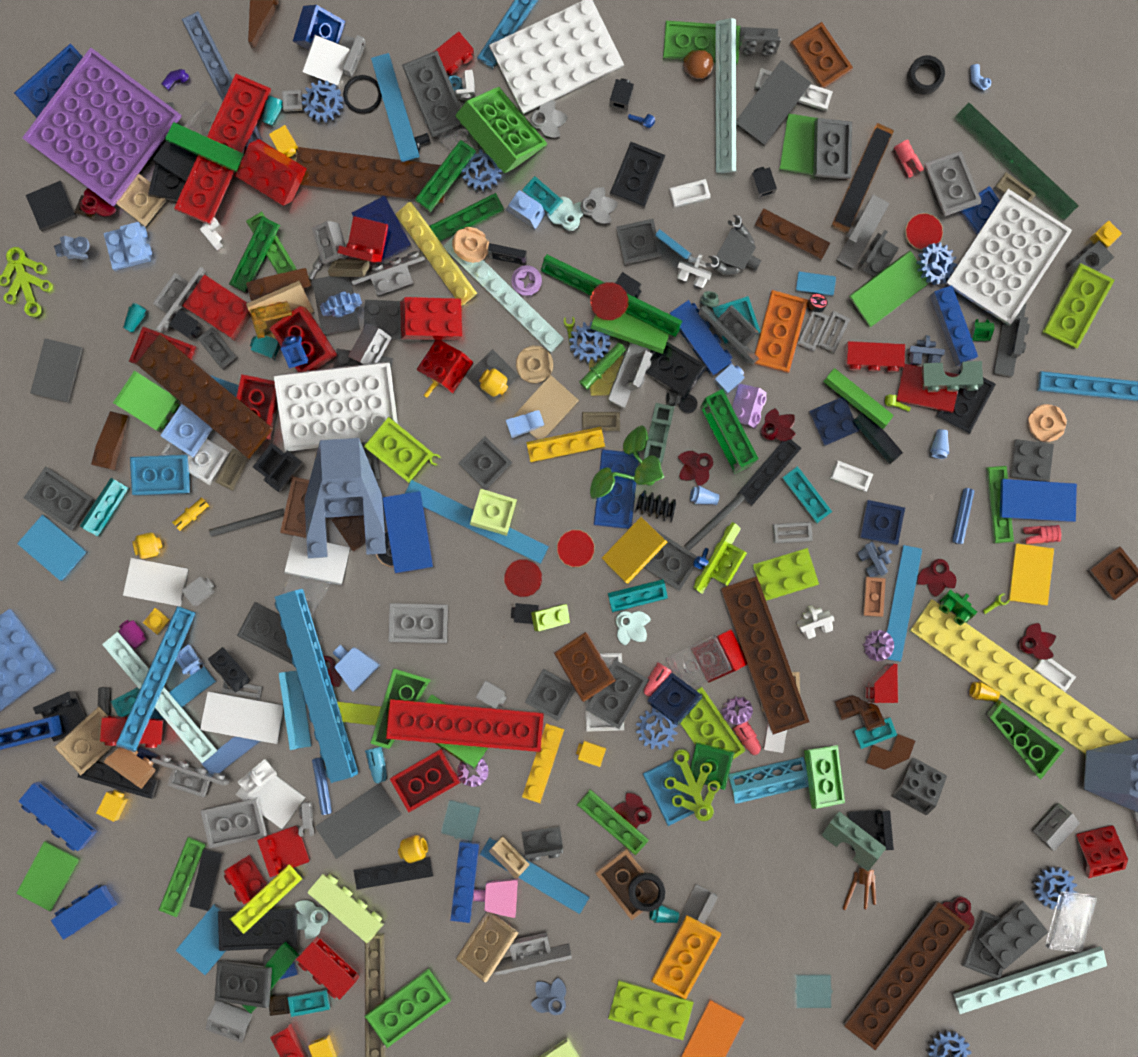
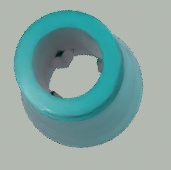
M268 96L264 106L262 122L273 126L283 108L282 100Z
M132 303L128 307L123 328L134 332L146 316L145 312L147 309Z
M661 905L656 910L650 911L649 920H652L654 923H677L679 912Z

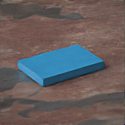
M188 455L130 457L132 495L190 493Z
M41 515L17 543L60 581H63L87 553L85 549L45 515Z
M673 758L642 773L668 826L694 814V811L682 806L675 807L672 803L673 797L677 794L682 795L685 800L696 803L694 797L675 788L668 789L664 784L665 780L672 776L677 781L688 785L681 766L676 764ZM669 779L668 785L673 786L674 781ZM675 798L677 804L682 803L680 798Z
M215 904L176 949L181 956L204 975L211 970L226 952L219 951L218 911L222 910Z

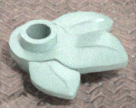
M562 196L560 197L563 200L562 204L551 216L548 213L547 216L552 223L560 224L564 229L573 231L579 226L580 218L584 215L580 209L581 202L573 204L569 198Z
M628 611L620 612L615 620L618 627V640L623 645H627L630 639L637 642L645 641L647 633L644 625L650 622V617L641 611L633 613ZM624 618H628L627 624H623Z
M299 901L295 904L300 912L297 914L298 929L305 930L306 939L315 938L320 933L321 926L327 923L329 914L325 908L316 907L312 901ZM317 913L322 914V920L316 918Z

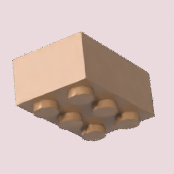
M625 847L595 870V874L628 917L633 920L643 911L635 908L630 902L628 886L637 874L644 873L645 871ZM641 881L635 888L636 898L645 904L652 903L658 896V888L652 881Z

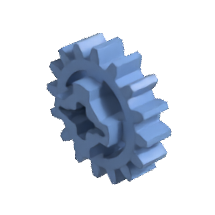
M318 80V85L312 82V88L306 87L307 94H302L303 99H305L302 102L303 107H306L304 109L305 113H310V119L316 117L317 122L322 118L327 123V118L329 117L331 120H334L333 115H340L338 109H343V105L339 103L343 101V97L339 96L341 94L340 89L336 90L335 84L329 86L327 80L325 84ZM319 96L325 101L326 107L320 102Z
M482 149L479 150V154L475 153L461 172L466 174L463 176V180H469L467 186L474 185L475 191L478 187H481L482 192H484L485 187L491 190V184L497 186L496 179L502 178L499 174L502 170L497 167V164L489 155L483 153ZM489 161L493 164L494 170L489 167ZM485 167V171H482L479 176V170ZM469 171L475 174V179L470 176Z
M941 243L929 244L928 247L922 249L923 253L918 254L921 261H917V264L921 265V267L917 270L923 272L921 278L927 277V283L932 282L933 285L944 284L954 272L953 267H956L957 264L953 263V260L956 259V256H951L953 250H947L948 245L942 246Z
M341 292L328 297V300L320 305L323 316L332 315L339 318L353 313L354 309L362 304L359 294L353 293L350 295L349 293Z
M583 322L582 328L577 325V332H571V336L574 338L569 339V343L573 344L570 346V351L575 350L573 356L579 355V361L581 362L583 359H586L587 364H589L591 359H593L594 363H597L598 357L602 359L604 357L603 353L607 354L609 352L606 347H610L611 342L607 341L610 339V335H605V333L591 329L592 322H590V326ZM579 337L582 341V343H580V346L577 345V340ZM602 339L603 345L600 349L597 343ZM587 340H588L589 342L593 341V345L590 344V343H589V344H586V343H587Z
M652 708V713L646 710L645 717L639 716L642 721L641 723H636L640 727V729L636 730V733H641L638 739L639 741L645 740L644 746L651 744V749H654L655 745H657L658 749L661 750L662 744L668 747L667 741L674 742L671 736L672 734L677 735V732L673 731V728H676L677 725L672 724V721L660 712H656ZM656 716L655 720L651 723L646 722L648 718ZM663 717L668 721L669 728L663 725ZM656 723H659V727H661L662 730L658 731L655 735L654 730H652L651 727L656 726ZM644 729L649 730L651 734L650 740L645 736ZM661 735H667V737L664 740L658 741V738Z
M1050 866L1049 872L1043 869L1042 876L1036 875L1039 882L1033 883L1038 886V888L1033 890L1035 893H1039L1036 899L1039 901L1043 900L1042 905L1044 906L1049 904L1050 909H1054L1056 905V908L1061 910L1062 904L1068 907L1067 901H1074L1071 896L1072 894H1077L1073 890L1077 884L1071 882L1074 880V876H1068L1069 871L1067 870L1062 872L1061 867H1057L1055 871L1054 867ZM1053 875H1059L1063 878L1056 880ZM1054 884L1058 885V886L1056 887V889H1057L1056 892L1053 891V890H1054V886H1053ZM1054 896V897H1056L1058 900H1057V901H1052V900H1049L1048 898H1051V897Z
M946 1030L945 1035L939 1032L938 1039L932 1037L934 1044H928L932 1050L928 1051L927 1054L933 1057H959L960 1054L961 1057H967V1055L972 1054L970 1050L966 1049L970 1046L969 1043L964 1042L965 1038L962 1035L958 1037V1033L955 1031L952 1035L948 1030ZM948 1040H953L958 1043L951 1044L948 1042ZM949 1049L952 1050L950 1056L947 1055V1054H948V1051H947V1050H949Z

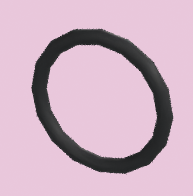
M367 75L354 76L344 86L343 91L346 105L359 113H366L375 109L382 97L378 82ZM358 79L370 80L377 87V100L374 105L366 109L355 108L348 101V88L351 83Z

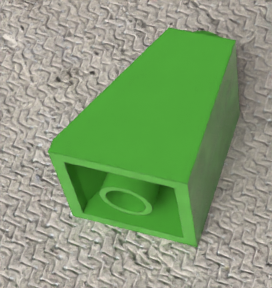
M135 370L113 402L158 432L166 428L172 414H175L181 406L179 404L180 401L175 396Z

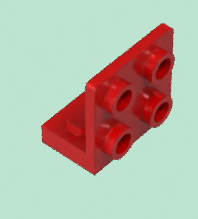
M354 216L349 241L346 246H339L337 253L371 262H381L388 224Z
M435 340L417 367V371L438 382L447 391L454 393L472 366L473 361L462 351L441 340Z
M297 825L257 840L269 877L278 875L288 865L294 868L310 861L303 839L299 836Z
M1113 825L1077 834V840L1087 861L1085 872L1088 879L1126 869L1128 857Z
M251 854L224 870L226 882L228 885L232 884L235 889L234 895L239 902L242 901L243 904L248 903L268 884Z

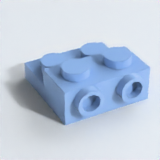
M139 222L120 226V229L103 233L114 271L151 261L150 255H152V250L145 237H148L145 226H142Z

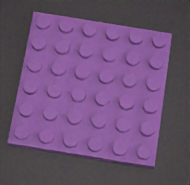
M90 47L22 138L114 207L164 141L172 123H177L182 115Z

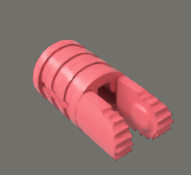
M905 140L893 148L909 178L913 176V172L908 162L913 160L917 170L920 172L924 170L912 146L909 144V140Z
M1059 525L1023 528L1025 534H1038V536L1026 538V544L1061 541V528Z
M658 662L650 676H648L649 681L644 688V694L651 697L672 671Z
M748 721L732 728L742 745H745L751 754L756 756L760 753L762 746L759 744L760 742L756 738L757 734L751 728Z

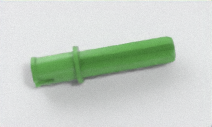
M617 343L594 367L590 368V371L579 383L588 390L598 378H602L601 375L626 351L625 347Z

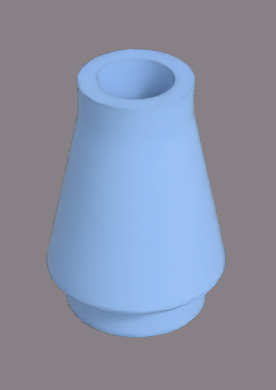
M938 429L936 431V436L930 450L932 457L937 459L947 458V454H949L947 430Z
M693 486L690 493V501L694 502V504L717 505L719 494L701 486Z

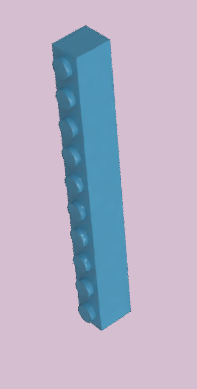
M299 589L275 596V607L280 613L281 627L285 630L286 643L292 653V663L298 673V683L302 686L304 693L303 700L308 706L309 719L315 729L314 736L320 746V756L325 762L326 776L330 779L331 783L351 778L359 773L304 591Z

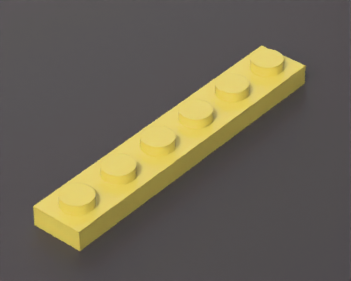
M408 202L395 215L453 296L461 298V306L466 304L477 294L412 202Z

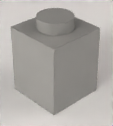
M198 577L182 590L193 606L200 605L215 593L212 589L214 587L213 583L209 578Z
M486 680L476 696L477 699L495 709L498 706L502 707L507 697L504 696L506 691Z

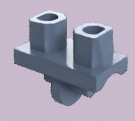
M63 236L60 237L61 243L54 245L57 257L66 256L68 259L77 258L81 260L88 258L86 252L90 245L85 237L72 238Z
M925 335L924 340H917L916 345L923 347L910 346L907 349L910 365H921L922 356L928 357V363H940L941 357L945 354V349L929 348L936 347V342L930 341L929 335Z
M872 541L858 552L862 562L869 558L874 562L873 565L866 568L870 577L883 576L889 572L882 558L886 564H889L891 560L888 555L893 553L891 549L885 551L883 545H881L877 550Z

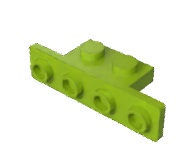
M731 522L730 526L726 527L723 538L716 544L713 555L708 559L709 563L704 566L702 574L696 578L694 589L699 593H704L712 578L728 586L747 553L732 545L741 529L737 524Z

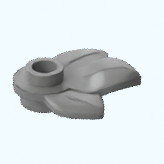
M550 100L542 104L539 110L531 114L530 123L534 128L540 129L545 136L556 138L560 136L558 127L566 122L568 116L561 111L555 110V100ZM540 117L543 119V121L541 123L536 122V119Z
M599 187L593 189L589 197L582 200L580 209L583 214L591 216L595 222L607 224L611 222L609 213L615 210L618 202L612 198L605 197V188ZM591 205L593 209L589 210L586 206Z

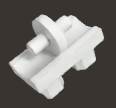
M699 254L698 258L692 256L689 258V262L694 263L695 266L680 260L677 267L679 268L677 278L687 281L689 273L695 274L697 276L694 285L703 288L707 280H710L712 272L698 267L706 268L705 264L707 263L701 260L703 255Z
M810 605L808 606L809 612L803 614L804 619L796 621L797 627L804 634L805 638L810 639L816 636L814 631L816 627L820 626L823 633L832 631L834 617L830 614L829 610L822 612L821 608L814 610L813 606Z
M264 759L242 777L238 784L251 797L275 777L277 773L267 760Z

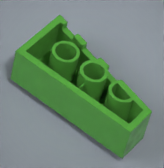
M392 669L370 744L390 749L395 739H386L389 700L418 702L430 679Z
M999 699L987 713L988 717L1040 780L1065 750Z

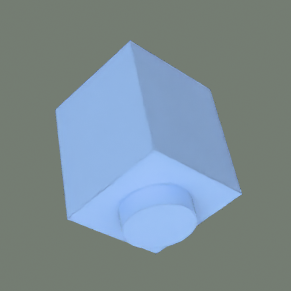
M730 364L713 382L720 389H723L727 395L745 378L743 376L744 372L739 366L736 365L734 367L733 364Z

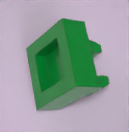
M976 319L971 333L972 341H991L995 329L994 323H990L988 319H986L985 323L979 322Z

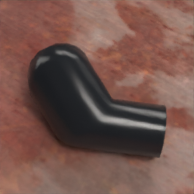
M428 133L414 137L418 153L422 144L431 142Z

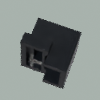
M271 443L252 467L265 477L263 481L277 492H280L303 462L288 450L284 453Z

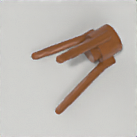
M859 868L858 873L854 872V879L846 897L843 910L847 909L858 880L859 884L865 885L864 909L866 910L868 907L869 885L871 886L873 905H876V875H874V870L870 869L867 872L864 868Z

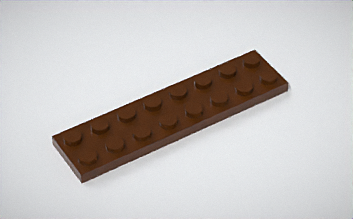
M298 147L296 159L297 163L307 168L300 184L301 187L415 201V198L441 166L438 164L414 161L401 162L398 159ZM445 194L437 204L444 205Z
M159 334L136 363L249 459L274 429L161 334Z
M756 576L721 588L722 596L772 735L809 723L810 721L758 577Z
M937 901L843 1024L844 1027L876 1051L969 929L970 925Z

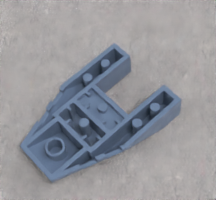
M360 439L320 440L304 499L308 559L328 557L325 519L327 517L364 515L366 555L386 553L382 493Z
M1138 739L1086 750L1084 790L1138 813Z

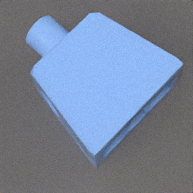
M518 190L505 209L534 230L546 215L540 203Z
M339 645L333 652L340 660L335 665V669L353 692L380 666L378 662L356 647H353L348 652Z

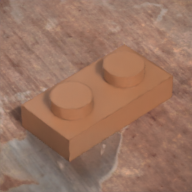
M865 577L863 616L883 617L886 578Z

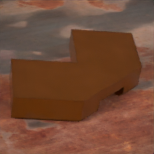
M854 695L834 701L841 721L860 714L866 731L885 725L879 707L873 703L863 701Z
M897 734L890 751L872 745L865 763L883 770L908 760L916 741Z

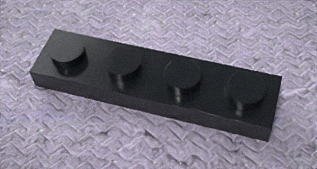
M792 439L782 441L737 495L741 493L745 497L744 501L752 506L802 448Z
M95 762L82 775L78 773L77 778L149 799H153L159 781L150 777L141 789L109 765Z
M431 856L413 863L400 861L353 870L356 890L434 876Z

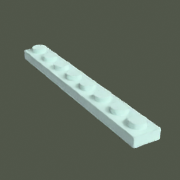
M733 18L716 21V173L736 171V20Z
M452 237L443 246L448 254L539 343L552 353L564 341V338L484 260L471 263L459 258L452 247Z
M117 632L102 645L137 687L141 689L149 668L120 633ZM164 687L155 708L201 763L205 762L218 750Z
M1099 946L955 993L953 995L959 1014L969 1012L1106 967L1104 950Z

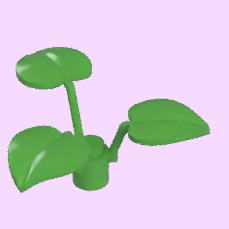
M643 425L632 430L623 443L624 452L628 455L633 453L641 464L635 469V475L631 476L618 472L612 473L609 467L601 469L594 476L591 483L590 495L592 499L607 495L613 489L615 476L632 479L639 485L646 484L647 486H651L655 481L664 478L660 461L656 456H648L643 461L638 456V451H642L645 448L648 440L647 430Z

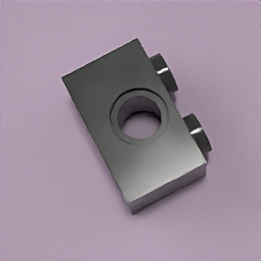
M1100 241L1095 244L1091 242L1083 249L1085 253L1081 256L1077 254L1069 261L1071 265L1066 270L1073 275L1078 264L1082 263L1096 271H1100L1114 256ZM1086 258L1091 259L1092 266L1086 264Z

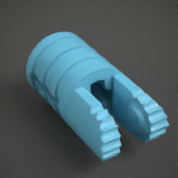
M382 747L365 750L374 783L379 784L386 781L387 770Z

